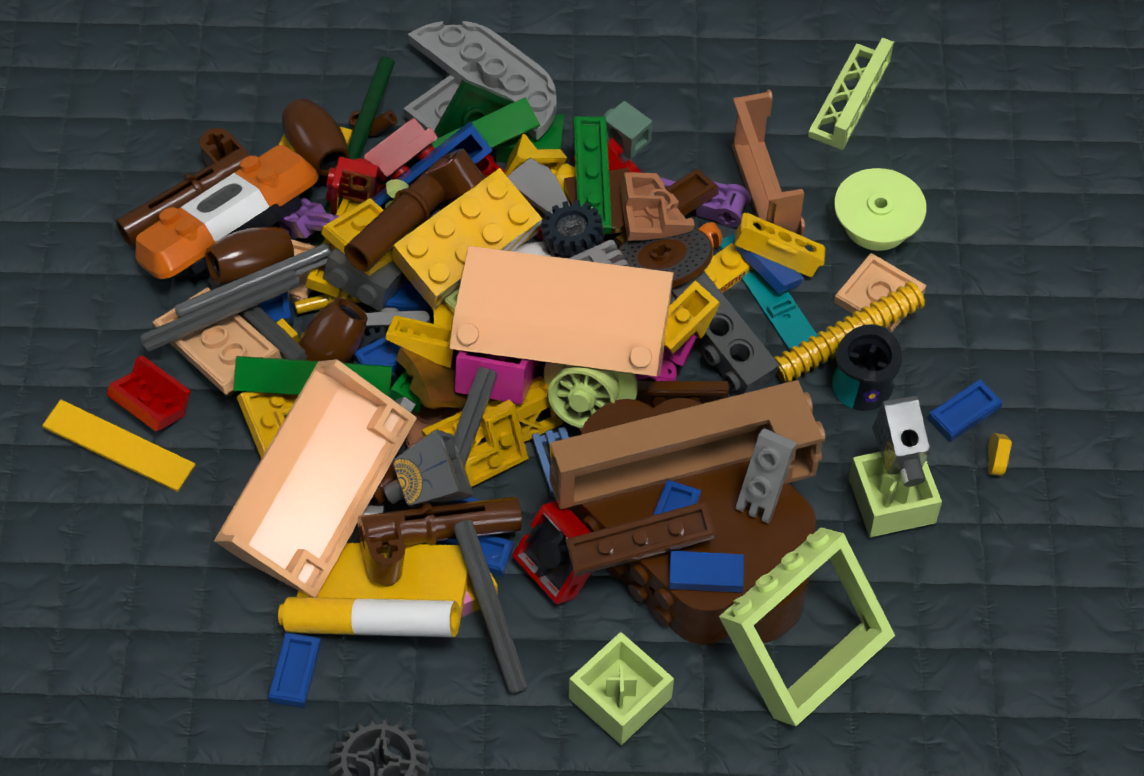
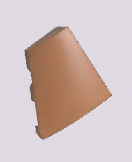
M624 172L619 190L627 241L661 239L693 231L695 226L694 220L692 218L686 219L677 208L679 201L665 189L664 182L657 173Z

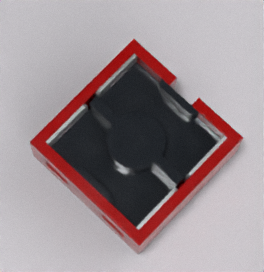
M557 501L543 504L530 525L533 528L532 532L523 536L512 556L557 605L575 599L591 574L575 576L566 539L587 534L591 531L569 508L560 509Z

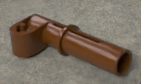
M212 128L201 135L199 145L207 167L193 175L188 173L183 175V181L116 219L115 222L120 234L131 248L136 247V237L139 233L160 221L159 215L163 210L170 207L180 208L241 169L240 162L250 155L227 130Z
M464 148L442 156L408 188L399 190L395 194L394 201L344 246L345 256L355 268L363 272L369 271L393 248L395 243L405 237L417 225L426 222L430 217V212L441 202L464 194L483 179V174Z
M514 496L434 507L430 503H424L418 509L358 516L359 541L369 578L380 585H390L397 582L403 572L406 545L425 543L432 546L438 541L457 539L454 526L464 520L473 521L477 536L521 531L522 513L518 498ZM388 548L387 558L381 553V549Z

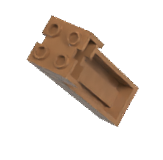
M795 380L550 442V459L552 465H550V483L560 509L665 483L667 480L673 481L750 461L758 435L765 428L797 443L784 484L816 476L818 461L822 460L821 445L822 442H825V431L820 421L816 422L812 414L813 404L809 393H803L799 381Z

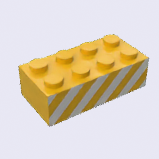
M499 168L395 243L391 259L434 310L444 303L446 297L460 288L468 246L513 252L539 232L542 218Z

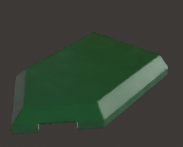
M462 79L434 133L438 138L463 127L470 121L478 120L515 101L491 89Z

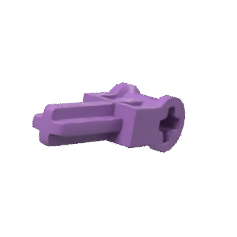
M661 178L665 188L676 182ZM714 182L718 185L719 194L697 207L696 216L717 221L726 227H738L741 223V213L744 206L749 204L751 194L747 189L737 184L726 185Z
M302 198L301 203L303 206L278 221L280 228H284L288 232L292 240H296L297 238H307L315 231H322L324 225L339 216L326 213L320 203H311L308 199Z

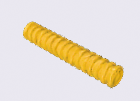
M908 281L905 283V288L902 286L898 287L896 293L894 291L889 292L887 297L882 296L878 299V302H871L870 307L864 306L861 308V312L855 311L852 313V317L846 316L843 322L837 321L834 327L828 326L826 332L820 331L817 333V337L811 336L808 338V342L802 341L799 343V347L793 346L790 348V352L784 351L781 353V357L775 356L774 359L780 365L776 373L777 376L784 383L791 382L792 378L798 379L801 377V373L807 374L810 371V367L813 369L817 368L819 362L822 364L826 363L828 357L830 359L835 358L840 341L846 334L859 326L874 324L888 328L890 323H897L898 318L904 319L907 317V313L913 314L916 308L921 309L925 306V299L921 290L915 283Z

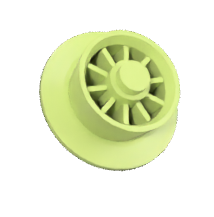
M872 168L856 172L841 183L835 195L834 208L839 222L856 244L869 250L883 251L898 246L919 230L926 216V200L921 189L907 176L889 169Z
M546 362L544 380L545 384H549V403L554 412L563 421L572 426L582 428L586 420L607 403H615V400L619 399L636 400L638 384L634 373Z

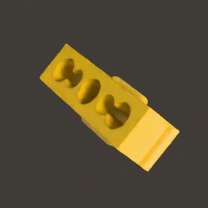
M742 214L741 223L736 230V246L811 278L818 267L824 265V245L752 214ZM758 223L761 228L758 230L753 224ZM810 245L813 250L810 252L805 246Z

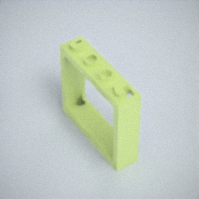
M822 527L814 534H809L805 542L794 551L786 554L782 558L781 563L768 574L761 576L756 581V585L743 596L735 599L734 604L719 616L772 717L795 727L895 636L844 533ZM830 559L862 622L787 689L754 625Z

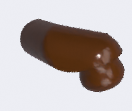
M388 110L380 116H376L369 136H377L396 125L398 121L395 113ZM354 111L349 116V124L353 128L360 111Z

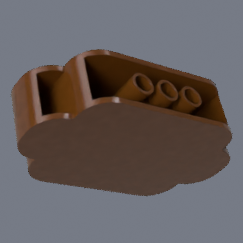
M673 398L660 403L652 409L645 403L637 400H615V403H607L586 420L582 427L581 435L689 408L701 403L688 398ZM750 461L673 480V482L701 490V497L698 503L707 501L717 537L712 540L682 547L680 551L744 554L742 593L669 589L670 553L668 552L606 568L614 578H620L628 586L630 593L637 601H644L652 609L655 618L663 626L668 625L677 635L688 642L706 645L726 638L728 633L719 616L734 604L735 599L743 596L756 585V581L761 576L768 574L781 563L782 558L786 554L794 551L805 542L809 534L815 533L816 516L812 506L789 483L783 484L769 524L761 521L764 513L762 508L756 518L748 515L751 507L749 502L743 512L735 509ZM665 483L572 506V512L591 532L653 516ZM810 576L754 625L763 643L780 638L798 623L803 614Z

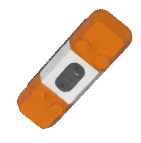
M284 145L275 146L259 157L248 156L240 162L241 169L180 208L170 207L163 210L159 215L160 221L139 233L136 237L135 258L138 264L158 279L173 277L184 269H187L196 276L207 268L205 260L206 249L221 238L252 227H271L303 206L298 195L317 182L318 173L316 169L302 156Z

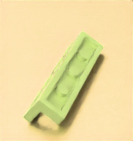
M882 38L876 50L856 43L809 130V138L841 150L845 148L890 63L893 41ZM859 56L870 60L867 67H859L856 62ZM858 78L859 81L855 89L848 90L844 82ZM846 100L847 104L843 111L836 112L832 104ZM831 122L835 123L833 135L819 130L821 125Z

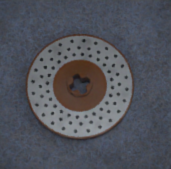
M696 228L691 232L667 238L626 240L617 249L621 251L624 256L623 259L627 261L630 267L674 272L672 287L684 284L700 275L708 267L713 257V248L709 237Z

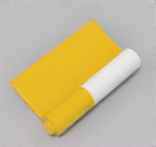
M346 543L317 596L309 597L298 591L297 597H287L284 604L279 606L278 621L288 633L456 637L460 626L469 573L459 545H406L401 578L393 584L380 585L372 581L367 574L360 543ZM388 548L381 549V553L385 555V558H387Z

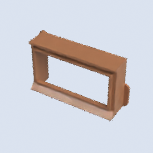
M768 89L765 93L733 98L737 115L734 142L731 146L745 187L751 194L750 202L755 216L804 236L805 223L803 217H801L804 191L803 189L781 191L764 142L767 117L771 116L773 101L771 90Z

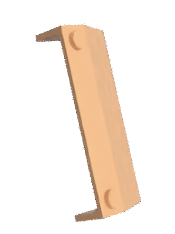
M468 246L454 311L449 349L660 376L674 272Z
M339 360L318 361L214 542L270 576L309 597H316L358 523V516L363 515L417 417Z

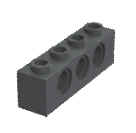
M705 271L684 284L672 287L670 305L695 280L720 302V306L704 336L701 339L697 337L695 341L702 349L705 360L719 370L723 375L724 381H728L729 390L740 395L756 391L774 379L780 365ZM710 330H718L723 336L714 335ZM731 355L740 356L744 361H735Z

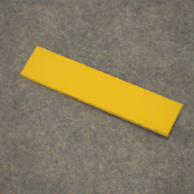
M61 399L42 425L44 429L177 493L196 466L195 463Z

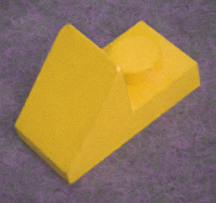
M522 134L508 158L504 174L506 176L510 175L530 157L539 164L547 166L550 170L551 168L558 170L567 160V156L561 149H537L529 138Z
M696 280L669 306L664 347L672 354L694 333L701 339L720 306V302Z

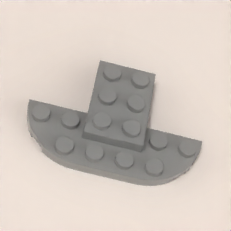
M443 21L422 26L408 34L409 43L448 72L450 76L404 107V117L411 120L415 118L424 130L431 127L434 131L462 79H466L503 94L515 102L526 97L540 124L539 127L526 132L535 140H538L551 126L557 109L556 90L551 77L539 64L491 29L467 21H462V25H444Z

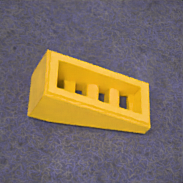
M395 315L386 333V340L447 368H451L457 354V350L449 349L452 328Z

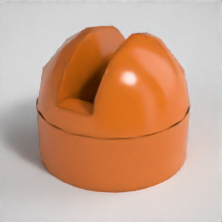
M709 222L702 225L699 230L709 237L712 248L720 247L723 242V235L716 223Z

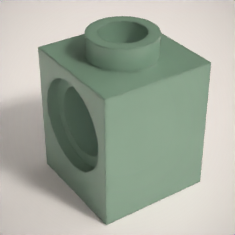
M623 101L615 109H609L604 115L607 123V140L611 137L614 138L624 149L622 154L629 159L633 158L652 141L653 121L626 101Z

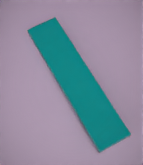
M736 234L723 239L720 245L721 250L731 243L735 245ZM755 269L742 277L741 280L789 352L791 347H799L800 342H808L809 337H817V333L788 291L780 294L777 293Z

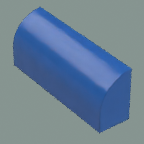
M470 121L397 179L404 181L410 186L446 154L464 148L476 164L488 155L492 149L488 141ZM385 188L374 196L372 200L384 210L385 205L389 201H394V198L387 194V189Z

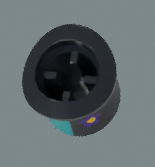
M868 324L853 329L843 337L836 350V363L838 367L832 378V387L837 398L844 405L860 411L876 409L882 405L883 401L889 400L894 388L893 379L898 374L902 363L901 347L892 332L880 325Z

